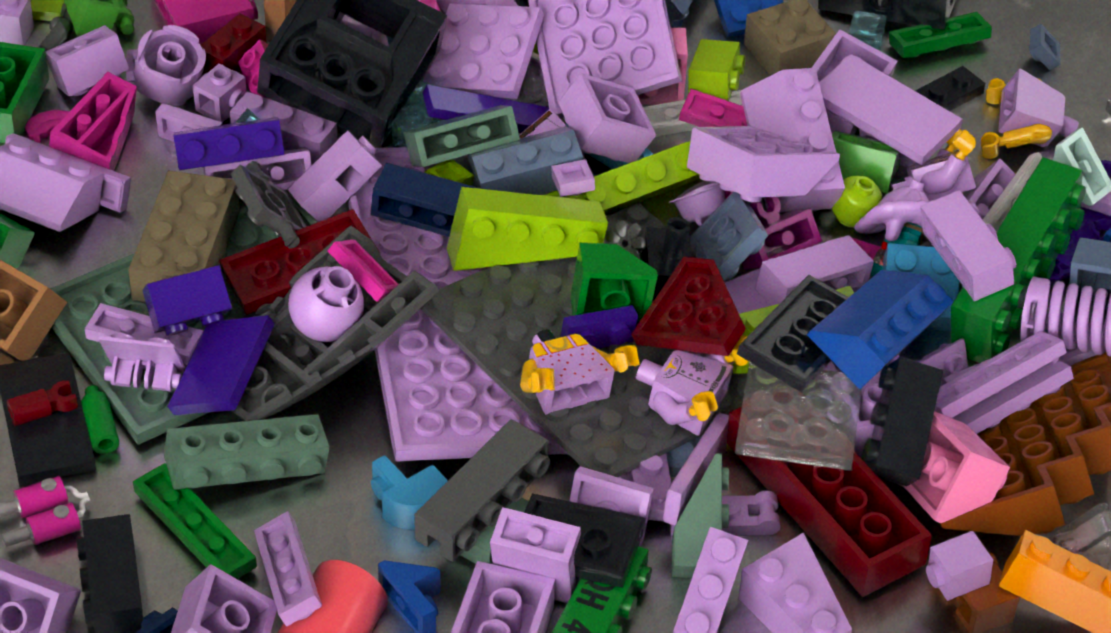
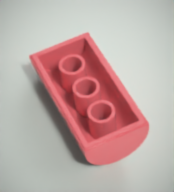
M341 560L324 561L318 565L313 573L322 607L315 610L308 618L298 620L287 627L283 623L277 632L372 633L388 605L386 592L378 580L361 567Z

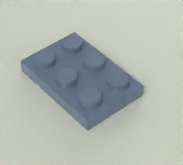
M732 192L690 236V245L696 246V257L714 259L724 281L732 279L737 274L740 264L749 255L756 254L769 236L750 203L741 199V194L737 192Z

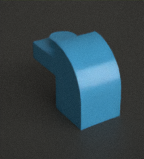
M383 455L372 462V480L370 482L374 494L378 499L382 500V518L397 528L415 530L414 514L448 480L434 465L407 479Z

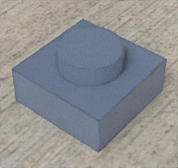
M1042 24L1030 29L1029 51L1032 57L1037 62L1041 61L1049 70L1061 65L1060 43Z

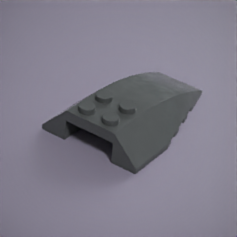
M349 226L295 274L289 282L290 286L293 287L295 282L311 269L325 266L342 267L327 251L335 241L356 240L399 285L380 302H376L359 284L364 297L363 316L340 338L332 342H320L310 339L296 328L291 319L288 306L291 289L284 298L278 296L269 307L272 312L269 316L275 325L236 410L231 411L243 421L262 420L313 394L348 371L379 347L439 292L438 287L416 271H413L407 277L383 260L370 238L354 227Z

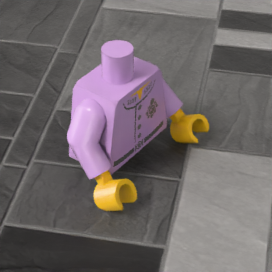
M741 336L729 356L714 354L695 355L676 350L672 352L663 366L644 359L637 371L636 380L652 386L648 404L650 408L657 412L667 424H678L691 433L700 436L728 392L734 361L739 366H744L749 362L737 355L740 344L747 336Z

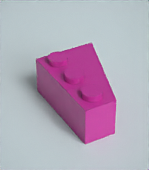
M107 72L50 132L49 147L115 171L135 114L137 86Z

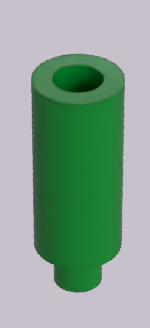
M88 386L85 389V396L82 398L81 404L92 449L99 454L111 453L118 448L119 438L106 393L100 391L98 386Z

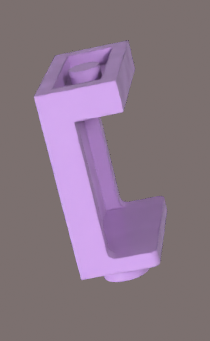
M502 507L490 541L493 565L555 578L554 600L568 603L581 579L575 577L574 554L581 536V529L574 525Z

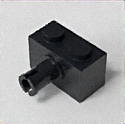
M670 218L667 222V228L646 227L644 237L646 238V249L641 252L643 255L642 261L656 269L658 274L653 301L682 258H696V246L690 245V223L684 218Z

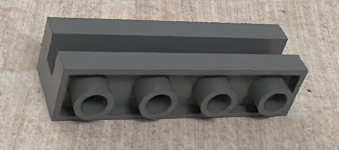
M510 419L414 514L415 540L426 547L435 539L440 542V555L452 562L464 551L472 549L478 536L488 526L492 527L497 523L502 507L507 508L512 502L519 501L526 488L536 478L539 479L546 473L550 465V459L548 458L549 440Z

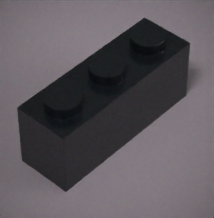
M899 357L883 368L878 383L879 388H882L880 402H876L870 418V423L874 425L872 438H868L862 453V460L866 461L869 468L880 479L906 487L920 479L941 384L942 369L903 357Z
M130 514L82 520L84 537H77L76 542L79 561L86 560L87 567L79 568L82 592H90L91 598L83 600L86 624L94 623L95 633H135L142 628L143 610Z

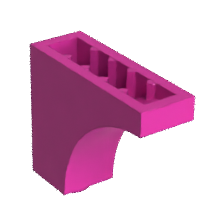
M154 0L166 25L180 26L190 30L199 38L200 45L239 13L253 20L258 19V10L254 0Z

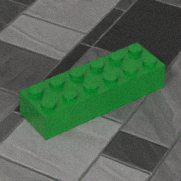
M1044 157L1041 159L996 232L998 241L1003 248L1008 247L1015 257L1016 268H1013L1014 285L977 301H973L965 288L962 287L951 305V343L963 338L967 359L981 363L1008 349L1012 331L1014 329L1019 330L1021 327L1025 297L1031 278L1033 276L1046 279L1051 277L1058 254L1063 255L1069 245L1071 232L1073 229L1078 230L1082 224L1084 210H1081V203L1086 192V187L1082 185L1083 170Z

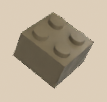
M791 0L747 14L744 45L771 76L786 69L812 68L836 33L807 0Z

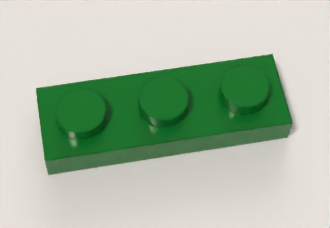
M978 12L949 18L945 30L920 24L890 31L889 44L903 58H914L920 54L944 51L950 47L974 44L980 40L989 39L992 34V26Z

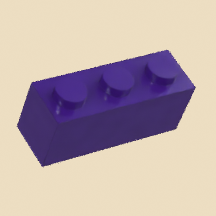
M278 117L174 132L173 134L179 170L285 155Z

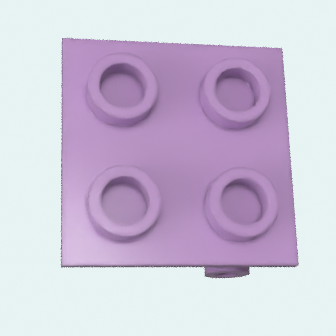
M120 333L112 334L111 337L99 336L98 340L112 366L105 367V381H111V385L131 387L133 378V387L139 388L143 369H146L144 377L145 389H150L152 386L153 390L172 392L174 388H177L182 374L178 373H184L186 368L175 344L163 338H150L149 341L134 340L133 337Z

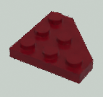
M683 257L631 335L636 345L729 356L746 328L714 259Z

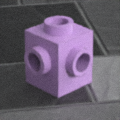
M221 64L215 66L193 84L195 111L219 122L227 120L230 117V110L246 93L245 76Z

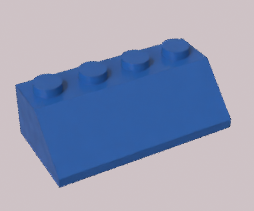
M880 270L810 330L807 336L861 389L925 331L954 301L946 294L943 287L935 283L929 275Z

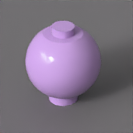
M339 266L317 267L304 273L293 285L288 301L289 313L294 325L302 334L316 341L332 342L340 338L362 318L364 297L359 284L347 269Z

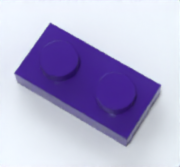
M633 305L564 317L560 337L578 334L597 349L609 347L610 345H621L626 342L631 343L633 342L631 334L636 328L638 314Z

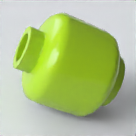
M849 176L843 179L845 189L839 200L832 207V211L837 220L845 226L855 227V224L882 200V193L872 179L866 176Z

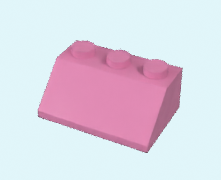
M934 411L920 479L907 487H903L934 521L944 523L992 502L997 491L1004 486L1010 467L965 423Z

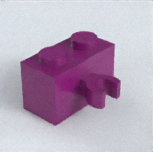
M765 197L768 204L767 211H764L761 202L751 203V207L769 236L756 254L749 255L742 262L744 270L761 268L763 261L823 242L811 208L788 211L779 215L781 204L778 197Z

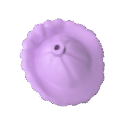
M911 179L908 187H898L887 193L877 206L855 224V231L872 234L886 230V240L895 241L899 237L905 223L910 222L922 227L920 206L934 200L929 201L927 195L922 192L925 184Z

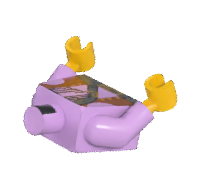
M959 129L946 142L948 144L947 147L940 149L935 158L927 160L923 165L916 163L906 167L908 176L891 181L892 191L898 187H908L911 179L925 184L922 192L927 195L929 201L937 200L958 190L965 192L975 189L976 185L967 157L975 148V137L967 130L962 131Z

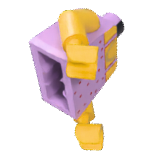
M1019 68L1007 84L999 78H993L988 83L986 102L990 104L1001 103L998 132L1002 133L1003 136L999 137L994 132H986L982 136L981 148L983 158H996L1002 146H1006L1007 149L1026 144L1045 147L1050 144L1057 134L1066 138L1078 128L1079 123L1077 120L1064 115L1065 96L1026 71Z
M542 330L532 340L533 346L530 350L529 360L524 363L522 368L520 387L525 393H536L545 415L561 409L584 405L587 402L607 399L610 397L614 372H625L628 370V366L640 365L637 346H621L614 350L615 353L607 354L591 346L581 335L572 334L556 338L551 330Z

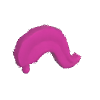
M45 111L29 118L24 129L27 138L41 143V139L47 138L54 127L69 111Z

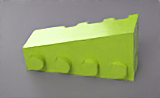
M461 187L447 252L453 271L577 257L580 242H604L608 221L600 201Z

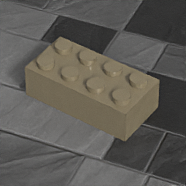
M167 171L128 269L133 301L145 302L142 290L148 283L220 265L219 260L224 256L240 212L239 196L236 193L237 186L233 179Z

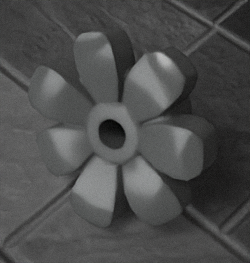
M618 221L615 224L617 232L609 230L606 235V241L619 245L640 260H643V255L640 251L646 249V238L640 236L644 228L637 223L629 226L627 221Z

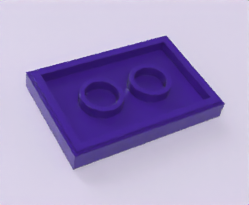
M269 315L229 319L205 327L167 406L173 415L236 410L275 325Z

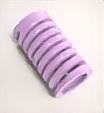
M1033 276L1027 289L1020 331L1021 341L1039 331H1044L1062 339L1065 348L1068 350H1074L1078 347L1081 352L1087 353L1092 349L1096 355H1102L1106 352L1111 357V294L1103 325L1107 290L1105 288L1097 289L1089 323L1093 288L1087 285L1084 286L1081 291L1078 313L1075 320L1079 286L1076 283L1069 284L1064 311L1060 321L1065 294L1064 282L1056 281L1051 295L1049 294L1050 280ZM1048 303H1050L1049 313H1048V316H1047Z

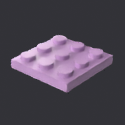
M449 3L441 49L424 76L421 85L423 90L428 84L497 98L517 99L544 18L541 8Z

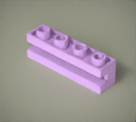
M1039 331L941 386L935 412L965 423L976 434L986 428L997 426L1002 419L1016 411L1028 408L1035 400L1046 394L1058 391L1062 385L1074 379L1071 366L1059 361V357L1067 353L1064 341L1044 331Z

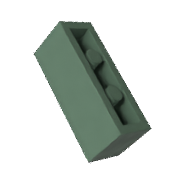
M504 105L403 132L411 165L417 167H426L520 140L512 106Z

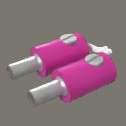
M56 476L14 490V499L0 503V518L20 512L21 517L26 518L27 526L2 534L5 546L8 547L32 539L36 546L80 531L81 524L79 518L84 515L86 510L85 504L90 501L87 492L80 493L72 486H64L61 477ZM66 492H71L75 497L82 499L79 503L80 510L78 512L72 502L68 503Z

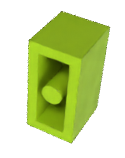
M701 39L688 69V94L690 89H694L729 101L732 91L738 90L740 75H743L745 70V55H740V42Z

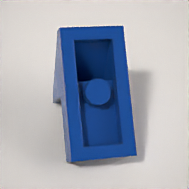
M386 560L378 563V582L384 588L388 601L415 633H436L438 608L432 598L441 591L440 570L435 567Z

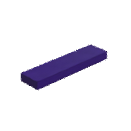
M428 84L422 92L428 117L444 120L499 105L512 106L518 133H522L549 110V107Z

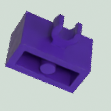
M220 265L148 283L142 290L154 333L165 331L166 336L187 331V325L201 321L202 326H209L224 321L223 315L232 309Z

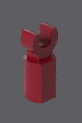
M69 380L57 382L50 390L45 391L43 388L7 399L8 411L14 426L50 416L56 410L69 412L78 407L77 397L71 392Z

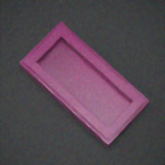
M356 240L335 241L327 251L343 268L353 275V278L376 302H380L399 285Z

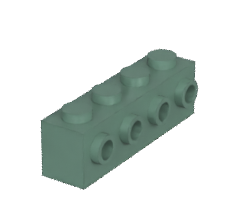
M313 414L167 429L164 458L173 489L176 490L325 474L330 447L319 415Z

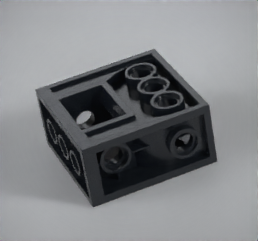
M297 0L260 58L257 92L276 102L337 123L338 133L343 135L349 131L358 140L364 136L375 148H382L441 49L447 15L418 0ZM344 15L393 38L388 47L340 22Z

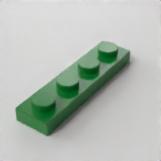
M166 463L133 481L134 492L206 568L211 564L238 579L257 567L256 556L190 488L173 489Z

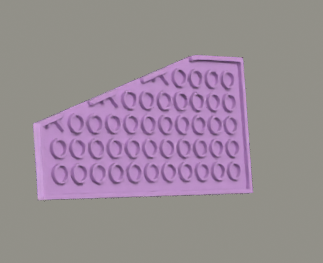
M407 147L376 148L378 151L373 156L380 162L382 167L348 199L349 210L354 209L378 248L383 260L407 277L413 271L418 272L435 284L438 289L489 268L453 271L447 252L448 236L370 215L373 187L386 163L423 173L436 165L433 164L426 167L412 166ZM421 309L375 349L395 462L472 458L510 419L548 439V455L568 454Z

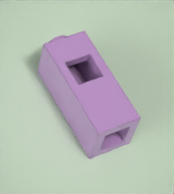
M347 131L288 191L300 206L318 222L328 219L382 167L380 162L373 156L378 150L364 136L358 140Z

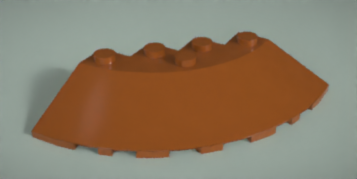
M1106 352L1070 365L1074 379L1062 385L1058 391L1042 396L1032 402L1028 408L1014 412L1002 419L997 426L986 428L977 434L1010 467L1006 482L997 491L992 502L940 523L942 528L1022 536L1024 531L1027 530L1034 534L1043 535L1052 532L1057 527L1066 525L1060 505L1075 504L1085 497L1094 495L1089 475H1100L1111 470V357Z

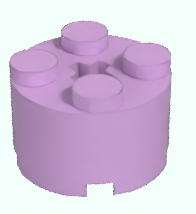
M166 25L161 30L152 32V29L143 35L138 45L134 67L135 86H137L139 93L146 95L154 101L173 106H182L194 95L193 84L202 77L206 60L205 49H202L199 44V38L186 28Z

